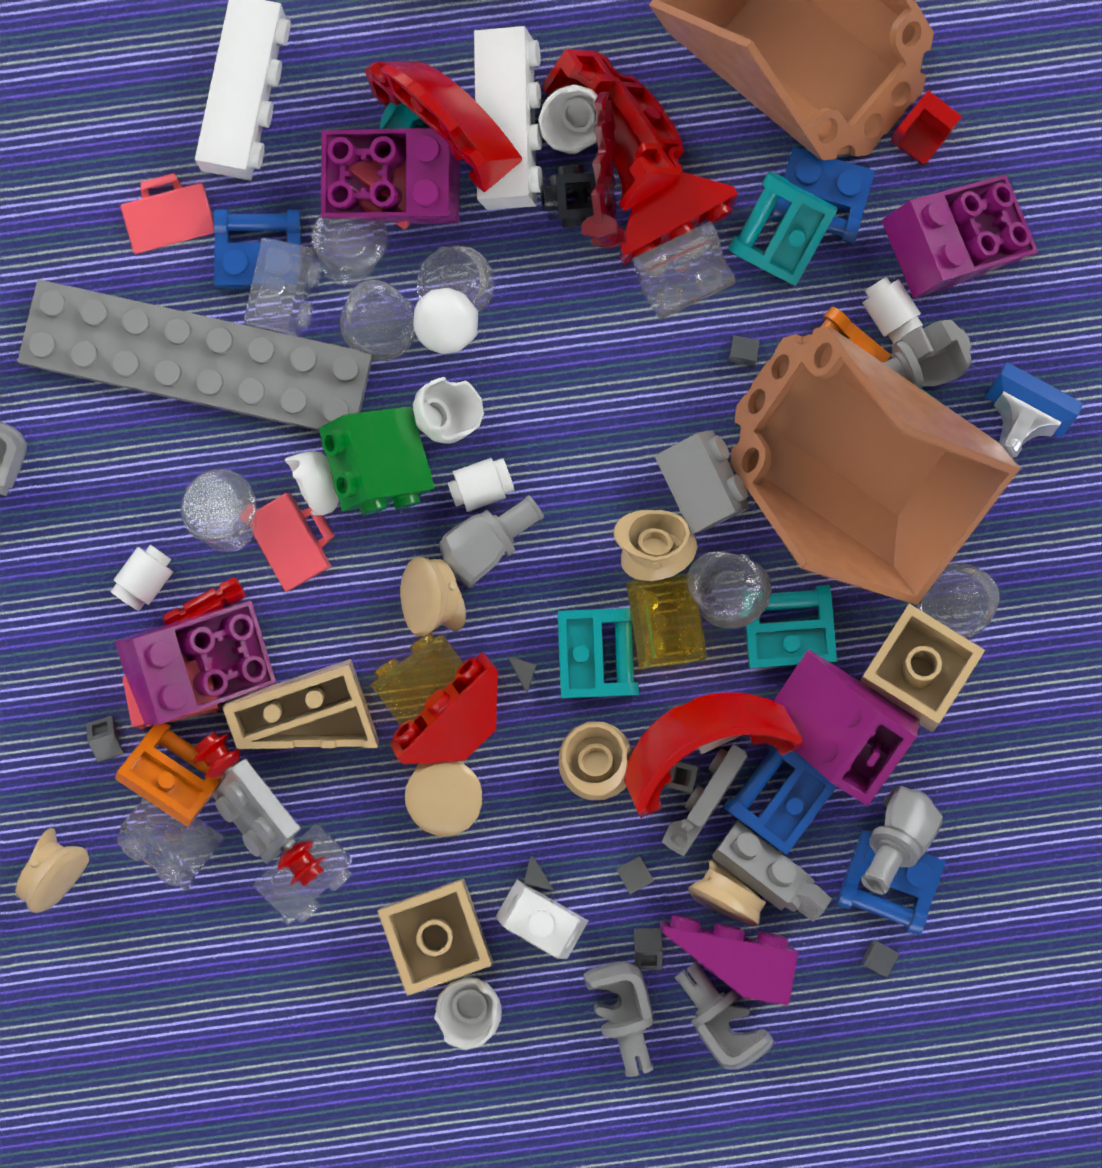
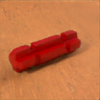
M230 578L219 584V589L212 588L184 603V608H175L164 614L163 621L167 625L225 608V605L228 603L233 605L244 599L246 596L245 591L237 578Z

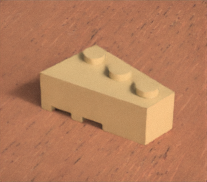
M351 659L227 700L222 707L237 749H287L294 747L378 748L379 738Z

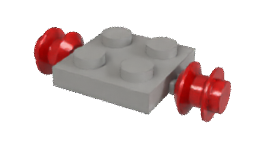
M216 732L210 734L194 748L198 755L193 759V762L204 761L209 769L205 775L206 779L220 778L225 775L223 777L224 780L213 795L218 812L226 821H233L243 834L242 839L247 849L254 856H260L266 864L281 852L284 853L280 857L277 869L289 868L294 875L290 886L297 882H300L303 887L307 886L324 872L320 864L326 857H313L309 852L314 843L313 841H300L295 844L296 841L293 837L301 828L248 761L244 759L239 762L241 750L230 751L225 744L229 738L228 734H224L221 737Z

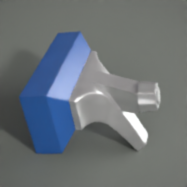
M1006 362L994 379L985 398L995 403L994 407L1002 417L1003 429L999 443L1012 459L1018 456L1022 450V445L1034 437H1051L1055 435L1061 438L1078 417L1084 404Z

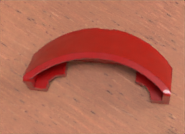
M565 49L542 83V88L549 95L560 88L570 85L590 88L597 95L600 92L608 91V100H611L616 125L613 132L616 147L612 153V160L621 183V200L619 205L623 211H626L672 184L678 178L683 169L679 164V158L684 152L680 135L673 121L664 111L663 106L634 76H624L617 72L610 63V59L597 51Z
M419 61L374 62L364 69L373 96L384 106H388L391 102L396 106L403 103L449 143L452 155L458 161L463 159L473 168L469 172V177L472 183L484 193L522 161V157L484 109L459 85L432 66Z
M724 692L694 698L693 701L676 706L662 715L642 735L627 762L624 781L640 818L661 810L660 794L664 786L672 782L668 771L689 753L708 743L732 736L748 735L753 745L767 743L774 746L781 756L802 748V737L785 707L757 695Z

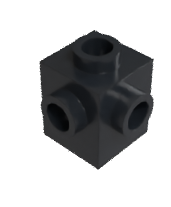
M583 165L559 166L558 175L546 177V185L541 186L540 197L542 210L544 212L548 211L549 220L561 219L562 228L582 226V222L587 217L594 215L591 193L596 187L594 172L584 173ZM565 189H570L575 194V200L571 205L566 204Z

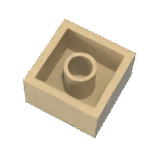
M908 604L860 682L918 718L921 726L933 732L940 724L985 650L913 605Z
M464 878L378 910L407 996L489 967L493 963Z

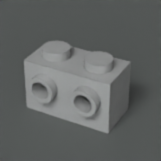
M713 430L698 432L654 456L685 521L688 523L691 534L708 530L750 508L746 500L748 498V491L744 486V482L738 475H734L727 460L729 458L728 448L722 438L715 435Z

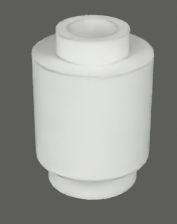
M885 277L865 290L869 298L863 302L864 307L884 337L888 335L893 344L901 340L904 335L913 329L923 326L918 318L921 314L899 279L891 283Z
M489 458L453 471L455 480L447 482L455 506L464 504L467 512L506 499L505 494L515 491L503 458L496 461Z
M149 545L146 551L137 547L114 578L116 584L111 592L135 610L140 611L145 603L150 605L173 573L167 567L171 559L152 545Z

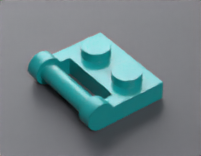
M768 172L762 183L765 188L740 235L733 237L728 249L736 256L796 286L834 218L837 207L797 187L784 177ZM779 197H782L791 203L766 250L763 251L757 248L754 243Z
M830 585L816 586V590L769 594H757L756 590L742 592L749 669L797 666L808 649L830 663L837 662ZM815 607L818 610V620L759 623L760 611Z
M635 608L557 611L561 699L639 696V682H634L632 622H636ZM602 623H614L617 683H604Z

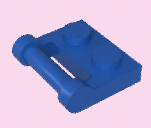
M793 147L784 178L837 208L849 211L847 220L834 216L826 232L842 236L841 241L851 244L855 243L875 170L838 159L821 160L810 151ZM779 197L771 221L781 222L790 205V201Z
M288 209L287 214H229V210L214 211V285L216 288H302L301 209ZM230 231H287V242L230 243Z
M768 744L766 747L769 750L767 755L735 798L729 797L722 808L787 855L837 786L826 779L795 751L781 756L774 746ZM782 762H786L794 769L757 817L748 808Z
M861 830L840 888L836 905L850 909L851 906L905 925L907 926L906 931L920 935L925 927L928 911L946 861L924 853L915 866L909 868L899 867L890 887L916 897L912 909L858 889L861 876L866 873L876 855L869 843L872 833Z

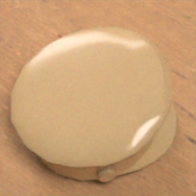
M635 511L619 519L614 527L615 541L622 548L621 566L630 577L638 580L655 581L676 575L694 560L698 548L696 537L694 534H691L688 523L682 516L670 511Z
M413 558L407 564L400 586L401 605L408 628L416 636H426L438 628L440 624L449 630L459 631L465 624L466 610L453 571L442 559Z
M588 721L573 728L564 738L559 750L560 775L566 786L581 798L587 800L611 798L618 795L626 787L624 778L627 762L633 750L627 737L617 727L606 722Z
M461 761L419 763L406 786L405 804L415 824L425 832L438 837L455 836L467 830L479 816L482 806V789L475 773Z
M47 829L38 840L30 860L22 870L16 885V896L26 902L27 908L33 913H40L52 908L65 896L85 870L89 862L87 850L77 846L63 847L57 843L55 829Z
M709 860V870L704 878L688 887L692 898L714 912L752 927L759 925L760 912L766 902L760 899L755 890L716 860Z

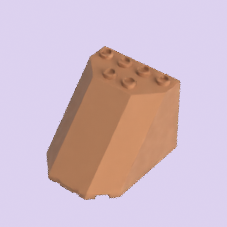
M652 0L649 4L652 11L672 37L821 160L836 159L837 155L851 154L855 157L869 155L878 145V141L882 136L891 130L904 115L908 106L912 102L914 103L924 90L926 75L921 73L924 53L931 50L934 32L915 0Z
M828 326L813 329V334L803 337L796 334L784 337L775 349L774 355L766 362L751 384L752 387L748 393L742 397L736 406L735 424L740 425L741 429L739 442L731 451L730 465L743 480L744 486L800 567L804 570L914 605L919 604L1021 469L996 440Z

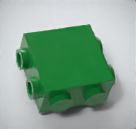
M412 406L344 414L319 427L322 447L327 456L334 481V490L338 496L342 512L360 509L361 515H369L387 509L386 505L394 504L395 510L405 509L421 503L419 496L435 489Z

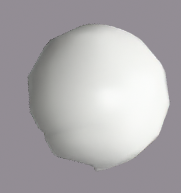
M578 85L565 86L552 93L543 103L538 122L542 137L552 149L567 154H577L597 142L594 126L597 124L594 102L598 95L592 89Z
M451 288L431 290L417 302L413 319L415 333L419 341L428 350L441 354L460 352L478 334V310L466 295Z
M445 377L430 381L429 384H425L416 393L413 403L417 427L431 440L439 443L450 444L458 442L478 429L484 416L482 399L474 387L467 381L449 382L446 381Z
M311 451L285 458V462L289 464L293 477L298 483L302 496L312 509V515H326L333 512L339 503V499L334 490V481L327 457L322 452Z
M474 977L454 980L438 996L434 1019L444 1034V1041L449 1045L463 1050L480 1047L496 1033L501 1021V1004L497 994L486 981H481L479 978Z

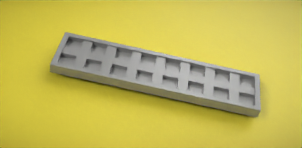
M38 279L17 362L28 367L319 431V427L344 414L360 413L373 355L369 352Z

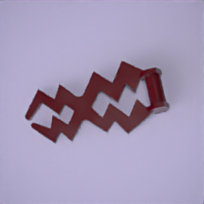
M607 91L600 92L594 102L597 124L594 126L598 145V155L592 163L596 187L591 193L594 215L582 222V234L591 237L592 245L611 249L626 243V232L617 226V221L615 220L617 203L613 191L616 181L612 164V153L616 147L613 133L616 125L611 100H608L609 93Z

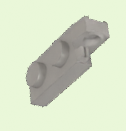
M734 744L729 752L723 748L719 750L708 768L714 774L705 789L700 785L695 788L684 806L691 812L686 819L670 823L663 838V844L682 856L687 854L748 758L744 750Z
M739 820L732 825L712 855L714 860L779 910H782L784 907L793 912L798 910L811 921H815L832 900L819 886L814 884L815 881L810 875H807L808 873Z

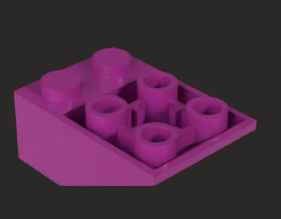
M432 128L322 130L321 218L392 223L408 221L410 224L459 223L460 161L452 155L449 143ZM374 159L382 165V170H378V176L382 180L375 182L371 189L368 190L349 171L348 166L362 161L372 162ZM406 162V212H395L402 201V192L393 185L394 170ZM390 189V198L383 202L381 192ZM359 201H372L387 212H366L360 206Z
M1006 174L910 200L881 220L913 299L948 289L1038 253Z
M251 600L115 641L124 674L144 725L162 724L276 683ZM182 654L185 655L187 661L195 660L200 670L193 679L194 689L204 696L218 695L216 699L201 704L196 703ZM210 675H212L214 681L213 691L207 685Z
M810 649L806 651L773 700L785 707L802 737L803 746L795 751L831 783L867 806L916 739L920 723L918 718Z
M672 915L671 922L660 921V929L667 937L744 998L789 1006L798 951L788 945L789 939L784 938L782 935L758 931L757 939L744 937L745 931L741 930V928L715 923L714 931L702 929L697 919Z

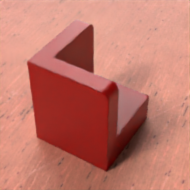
M928 90L896 129L890 142L917 163L924 166L952 133L962 116Z

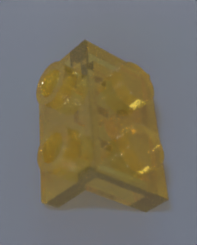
M683 574L655 581L638 580L626 583L639 670L681 665L706 659L705 637L693 574Z
M432 633L427 634L410 646L414 654L401 663H398L396 658H393L374 672L378 679L370 685L378 693L399 725L407 720H413L424 709L427 699L438 689L444 690L456 678V672L463 664L443 634L434 638Z

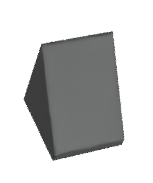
M733 335L728 362L754 367L757 362L760 340Z
M510 657L509 661L528 694L536 665Z
M113 716L86 723L87 741L97 762L124 754Z
M682 762L676 763L669 770L672 782L666 785V787L693 793L699 766Z
M530 856L524 884L554 891L534 856Z
M640 856L616 869L630 895L654 882Z
M660 928L634 929L635 965L641 970L662 969L663 950Z
M873 939L861 964L888 977L900 953Z

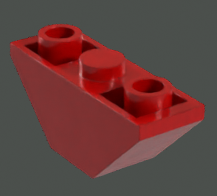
M681 172L675 182L632 207L625 231L626 243L622 244L620 248L619 258L622 264L625 265L634 260L636 265L641 264L658 253L656 247L671 240L673 244H677L696 232L694 226L707 219L712 224L733 212L731 206L735 204L738 196L734 186Z
M481 652L476 658L466 660L457 670L456 678L444 690L438 689L427 699L424 709L413 720L405 721L396 730L393 740L389 744L402 764L465 761L496 730L498 670L485 653Z

